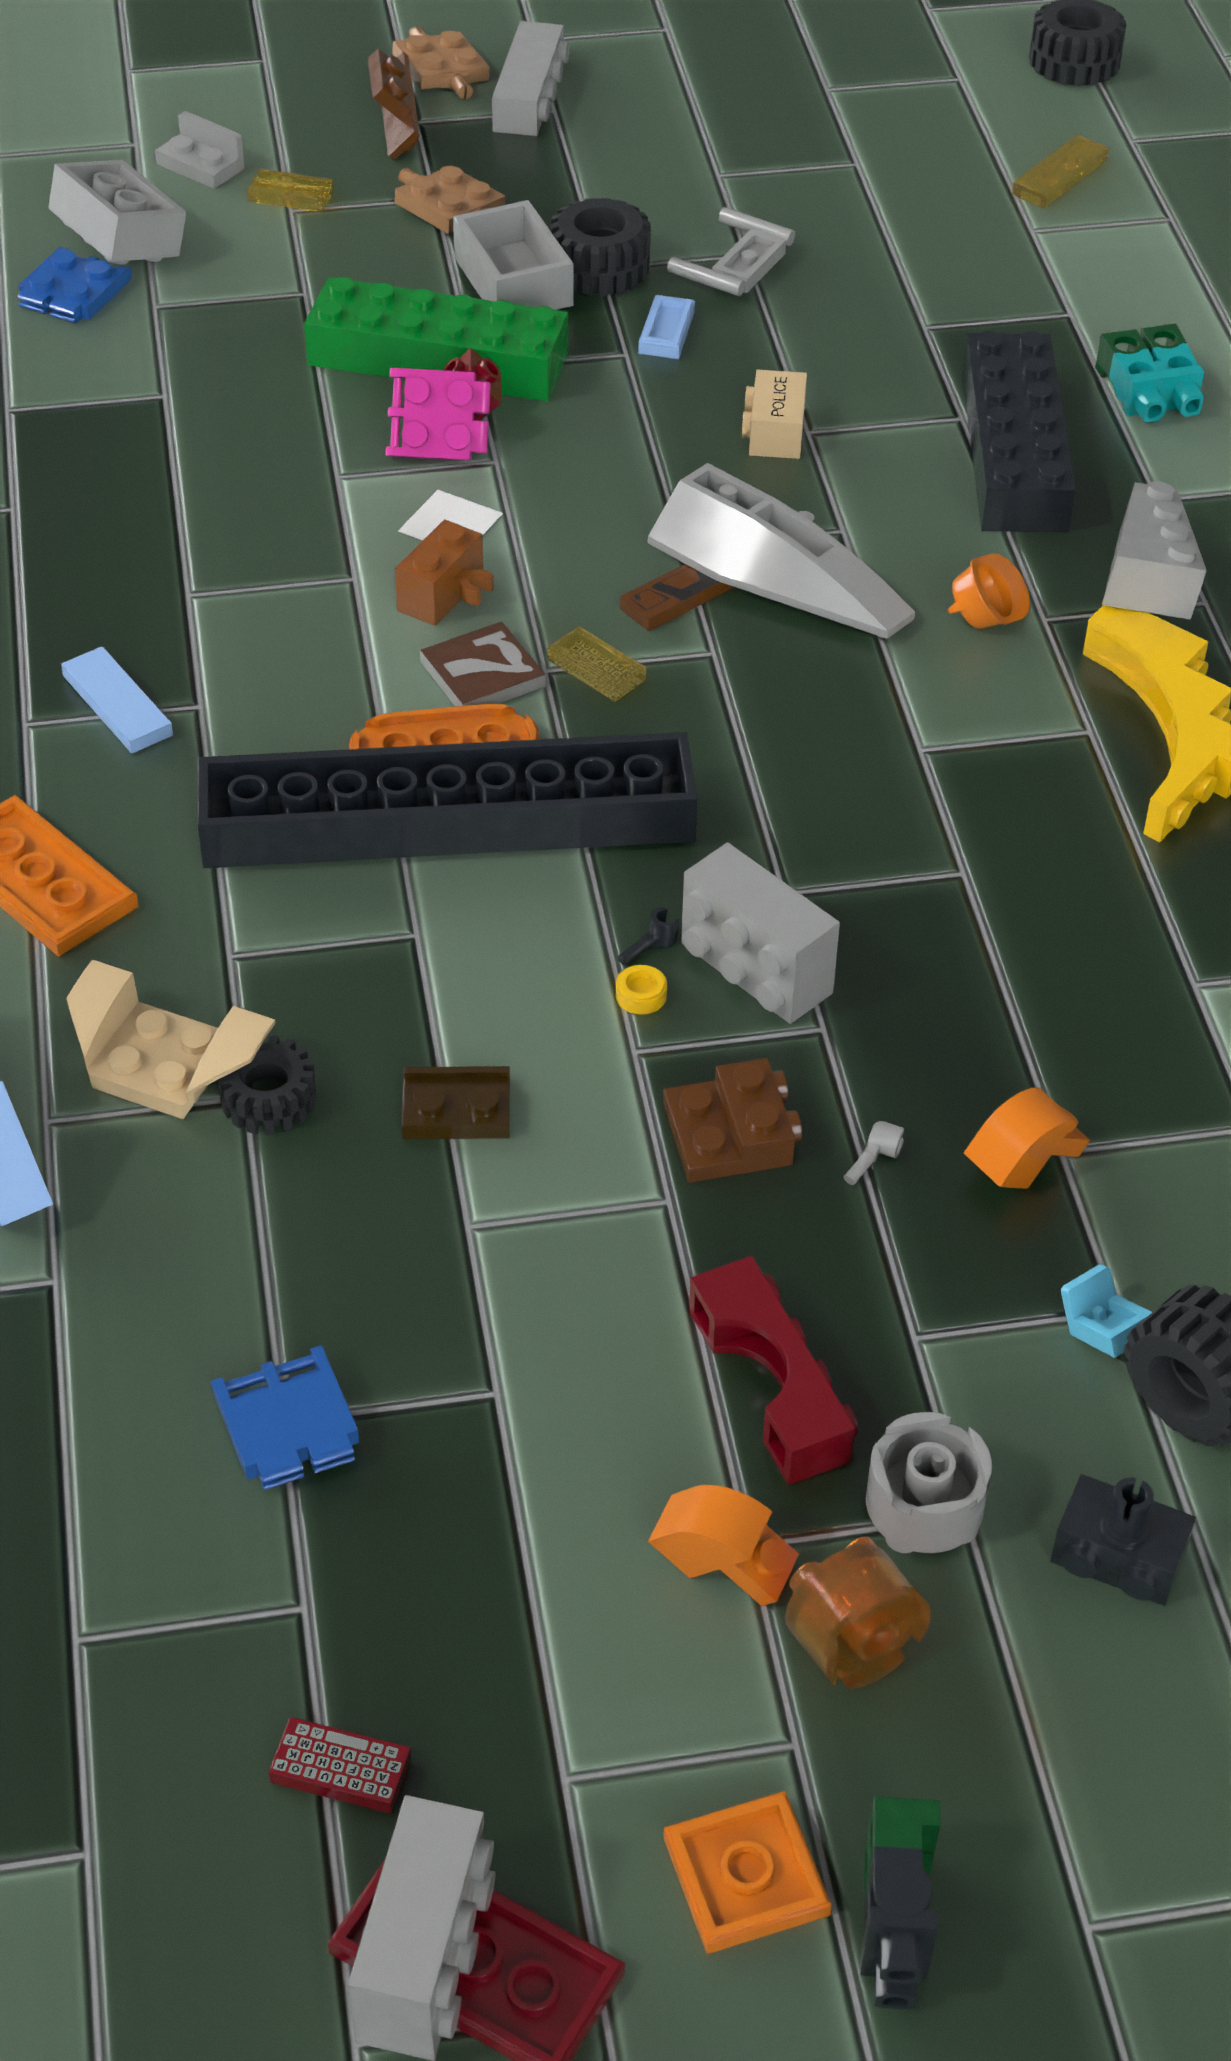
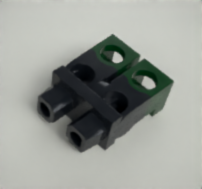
M873 1796L864 1848V1936L860 1953V1975L874 1976V2006L879 2008L914 2009L917 2001V1982H920L921 1979H927L938 1931L937 1910H929L933 1892L930 1873L941 1826L940 1800Z

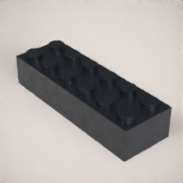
M993 331L967 333L962 379L981 531L1069 532L1075 497V483L1051 334H1040L1037 332L1005 334Z

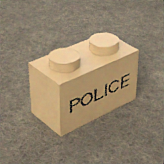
M756 369L755 386H746L745 412H743L742 438H750V456L800 459L807 373Z

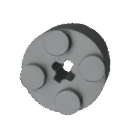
M919 1412L902 1416L886 1427L885 1434L873 1447L866 1490V1507L874 1526L885 1537L886 1543L894 1551L899 1553H911L913 1551L921 1553L944 1552L971 1542L978 1533L990 1485L992 1459L989 1449L981 1436L970 1427L967 1432L951 1424L952 1417L935 1412Z

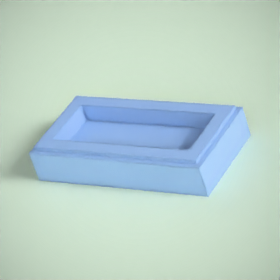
M655 295L639 339L638 354L679 359L695 313V301Z

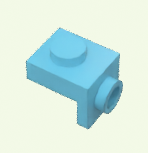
M1102 1264L1097 1265L1061 1288L1070 1335L1114 1358L1124 1353V1346L1129 1342L1127 1336L1130 1331L1152 1313V1311L1117 1295L1112 1271L1109 1267Z

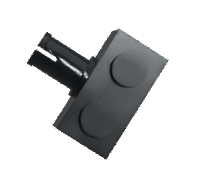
M1080 1474L1057 1529L1050 1562L1064 1567L1075 1576L1093 1578L1122 1589L1124 1593L1132 1598L1150 1600L1165 1606L1187 1551L1196 1517L1153 1501V1490L1145 1481H1142L1139 1494H1134L1133 1491L1137 1478H1124L1116 1486Z

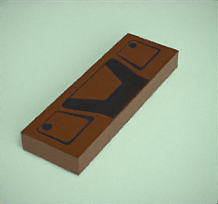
M684 564L620 596V609L647 631H650L734 587L716 581Z

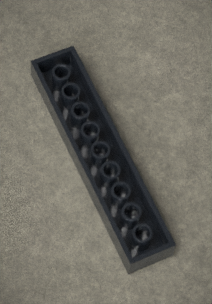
M687 732L198 757V833L203 868L696 842L698 798Z

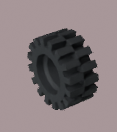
M269 1035V1043H262L251 1063L218 1079L221 1105L223 1106V1113L226 1118L232 1117V1124L239 1129L246 1122L247 1132L252 1134L257 1133L259 1126L265 1127V1135H274V1126L281 1125L284 1132L292 1130V1119L302 1124L307 1119L306 1111L312 1113L315 1107V1099H317L312 1057L308 1058V1051L303 1046L296 1049V1043L292 1039L287 1038L283 1045L279 1044V1036ZM263 1079H278L286 1082L283 1086L269 1091L249 1088L253 1083Z

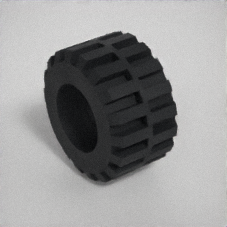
M1055 0L1049 4H1044L1035 13L1029 63L1039 75H1043L1046 79L1060 84L1082 86L1108 81L1120 69L1127 25L1126 20L1112 6L1094 0Z
M589 198L584 199V201L569 203V206L562 207L558 210V214L553 215L550 231L573 262L574 292L579 291L585 295L594 294L599 296L617 295L624 293V290H632L638 287V283H643L647 278L650 270L651 225L648 221V216L644 212H639L638 207L628 205L625 201Z
M1189 1285L1175 1292L1130 1331L1127 1336L1129 1342L1124 1346V1354L1129 1360L1126 1366L1129 1375L1135 1381L1133 1385L1139 1395L1143 1396L1148 1403L1147 1406L1155 1415L1157 1414L1162 1418L1168 1427L1174 1431L1178 1430L1185 1438L1193 1442L1199 1440L1206 1446L1214 1447L1217 1443L1224 1446L1231 1443V1296L1225 1292L1221 1295L1213 1287L1204 1285L1199 1288L1196 1285Z

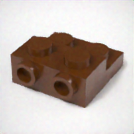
M768 1058L716 1066L715 1080L665 1088L663 1090V1104L688 1183L793 1165L795 1143L802 1140L801 1122L796 1110L786 1111L783 1102L788 1100L785 1075L782 1070L772 1072Z

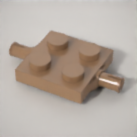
M414 26L411 28L407 39L393 41L392 55L398 57L404 52L409 56L412 80L421 90L450 88L457 93L460 99L464 100L465 97L467 100L473 94L470 83L489 81V65L461 32L444 31L440 35L430 36L427 35L421 26H418V29Z
M455 166L442 167L439 171L427 176L419 175L406 167V170L403 168L398 178L399 182L405 185L395 188V203L447 234L454 232L453 216L505 205V195L492 189L487 183L467 175Z

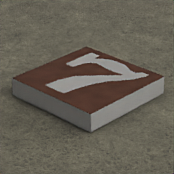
M502 621L420 650L422 665L455 707L500 704L545 687V673Z

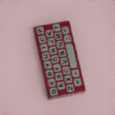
M290 1717L269 1769L270 1783L392 1814L411 1761V1748Z

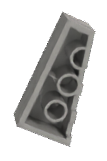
M1153 481L1149 484L1134 483L1119 532L1102 605L1191 620L1207 570L1178 489H1174L1171 485L1159 481Z

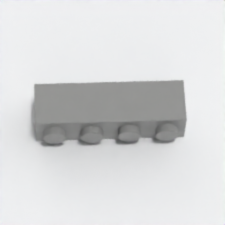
M520 21L492 96L493 132L537 136L542 121H548L550 102L555 101L556 82H561L563 63L567 64L569 59L570 44L569 40H564V25Z

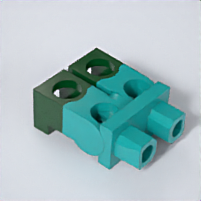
M1176 323L1141 328L1140 334L1137 329L1101 334L1095 368L1101 378L1108 377L1112 382L1118 400L1123 402L1122 409L1126 416L1140 415L1144 422L1147 423L1159 421L1165 416L1167 410L1178 409L1184 417L1200 414L1204 400L1201 386L1205 372L1201 365L1197 364ZM1157 338H1167L1166 346L1160 345L1154 340ZM1127 343V352L1117 349L1115 345Z

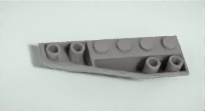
M706 463L679 481L648 535V544L716 581L886 639L914 620L915 611L878 574L814 522L778 499L709 463Z

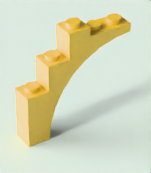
M1103 605L1088 620L1083 655L1112 671L1135 690L1154 713L1166 737L1171 768L1166 779L1150 798L1143 832L1144 835L1161 842L1173 828L1180 829L1186 823L1192 809L1199 801L1205 803L1213 792L1226 799L1231 795V709H1229L1231 688L1205 676L1208 670V662L1204 661L1208 641L1148 612Z

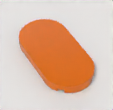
M479 704L401 711L377 715L366 721L365 728L360 730L359 733L356 730L351 736L349 749L539 740V730L535 721L527 714H525L524 718L521 715L515 714V708L504 704Z

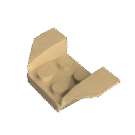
M95 960L89 963L66 998L92 1088L180 1119L186 1117L210 1083L251 1063L268 1033L275 1025V1019L233 1006L219 1028L141 1003L138 1000L132 972Z

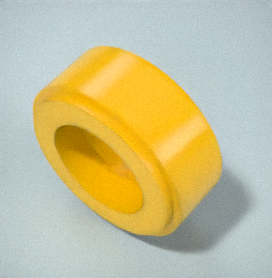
M634 965L624 969L616 979V1001L625 1011L638 1015L650 1014L659 1010L666 1002L667 980L658 969L648 965Z

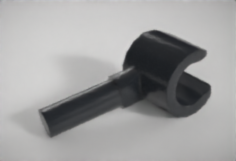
M660 907L653 910L648 932L618 955L620 963L626 966L654 945L661 948L673 946L677 940L681 919L678 918L672 923H666L668 909Z

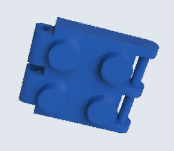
M59 247L18 285L20 292L18 299L23 300V302L19 303V306L43 314L53 309L54 311L50 312V316L73 323H78L82 318L90 320L130 281L132 270L123 265L119 268L112 267L108 262L90 256L88 259L78 257L73 251Z
M322 1345L311 1348L310 1355L277 1366H274L272 1361L261 1364V1371L227 1382H224L222 1377L210 1381L215 1400L246 1479L259 1477L264 1490L303 1478L301 1462L306 1460L310 1461L315 1473L355 1460L352 1445L359 1443L358 1429ZM311 1366L315 1367L314 1370L301 1373L283 1380H280L279 1378L280 1376L293 1373ZM262 1382L266 1384L231 1397L229 1395L231 1392Z

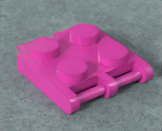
M390 368V378H394L392 407H388L387 416L392 417L390 447H386L385 456L472 461V453H487L489 423L486 421H474V414H489L490 382L476 381L475 372ZM402 379H406L404 386V408H401ZM400 418H403L402 447H399Z

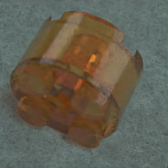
M869 1537L855 1539L845 1549L831 1555L820 1564L818 1562L804 1564L790 1579L789 1584L794 1593L786 1609L785 1622L787 1628L828 1680L835 1685L836 1680H842L847 1688H859L883 1678L906 1659L900 1652V1649L910 1637L913 1636L919 1643L927 1631L931 1616L928 1602L883 1549L878 1547Z

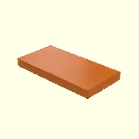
M14 795L0 803V907L58 957L139 907L136 893L18 796Z

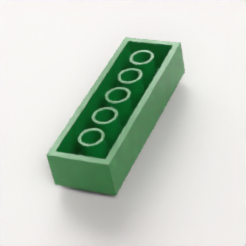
M347 277L327 278L304 322L308 366L390 378V368L443 371L451 359L455 357L459 359L472 348L481 357L491 359L498 366L501 372L502 395L546 402L549 401L568 355V312L553 310L544 306L530 307L517 305L509 301L476 299L468 295L435 293L428 289L415 290L394 287L387 283L360 282Z

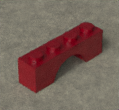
M753 1256L690 1277L689 1313L712 1353L738 1354L754 1359L767 1367L775 1375L782 1387L778 1396L765 1407L763 1442L787 1484H794L851 1462L854 1436L858 1435V1423L855 1414L846 1402H839L832 1390L831 1377L826 1365L819 1358L814 1360L806 1347L805 1334L799 1320L795 1316L788 1317L782 1307L780 1293L773 1277L770 1274L763 1275Z

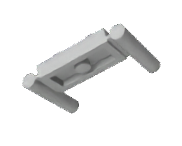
M723 207L719 214V222L747 233L712 269L673 256L669 260L667 270L669 273L740 297L743 292L747 293L785 255L786 245L791 246L795 239V230Z

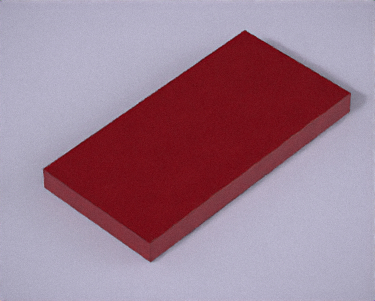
M385 1860L328 1941L329 1954L352 1967L354 1966ZM493 1889L487 1912L479 1910L476 1912L473 1932L478 1933L479 1938L470 1974L459 1972L455 1995L461 1996V2007L456 2028L513 2061H572L624 1976L625 1963Z

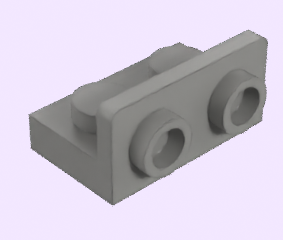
M183 111L178 115L180 134L155 150L157 165L213 189H216L245 169L242 136L237 132L187 111Z

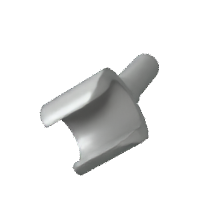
M884 1121L876 1122L872 1127L868 1144L863 1154L844 1175L845 1181L850 1185H854L870 1165L876 1161L879 1153L896 1159L903 1146L904 1140L902 1135L904 1128Z

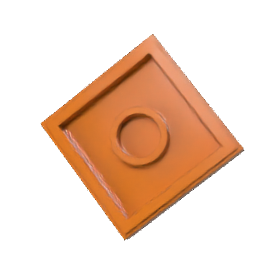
M786 1791L664 1827L663 1838L706 1954L830 1916L831 1902Z

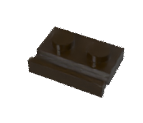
M510 1066L404 1067L402 1138L510 1139Z

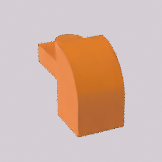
M1034 1087L1021 1091L1003 1103L983 1124L964 1151V1154L999 1187L1028 1189L1051 1155L1079 1157L1091 1140L1076 1128L1079 1122L1072 1113L1059 1106L1042 1089Z
M699 1485L672 1494L648 1540L655 1549L690 1579L720 1569L761 1606L778 1601L799 1555L796 1550L766 1525L772 1513L769 1508L742 1492L717 1485Z

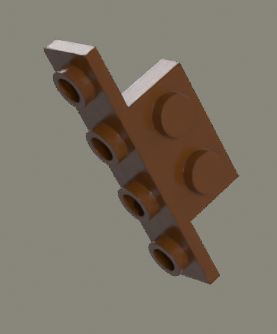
M377 48L368 58L372 96L374 100L382 105L388 156L395 160L403 152H409L415 146L420 136L409 56L402 52L398 57L393 55L388 57Z

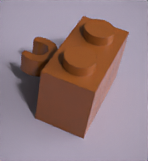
M446 519L395 568L397 611L434 626L461 599L468 604L478 606L481 603V589L487 592L494 590L493 574L483 569V534Z

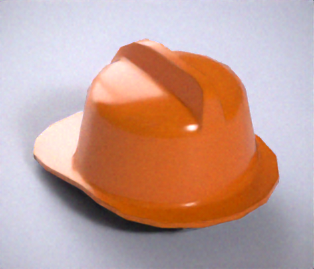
M991 553L974 558L970 562V566L958 575L952 583L955 603L949 607L948 612L949 614L961 613L964 619L975 629H986L1000 624L1007 625L1023 619L1029 613L1030 597L1025 580L1013 563L1000 554Z

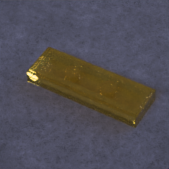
M1076 135L1013 182L1012 194L1045 208L1108 159L1109 147Z

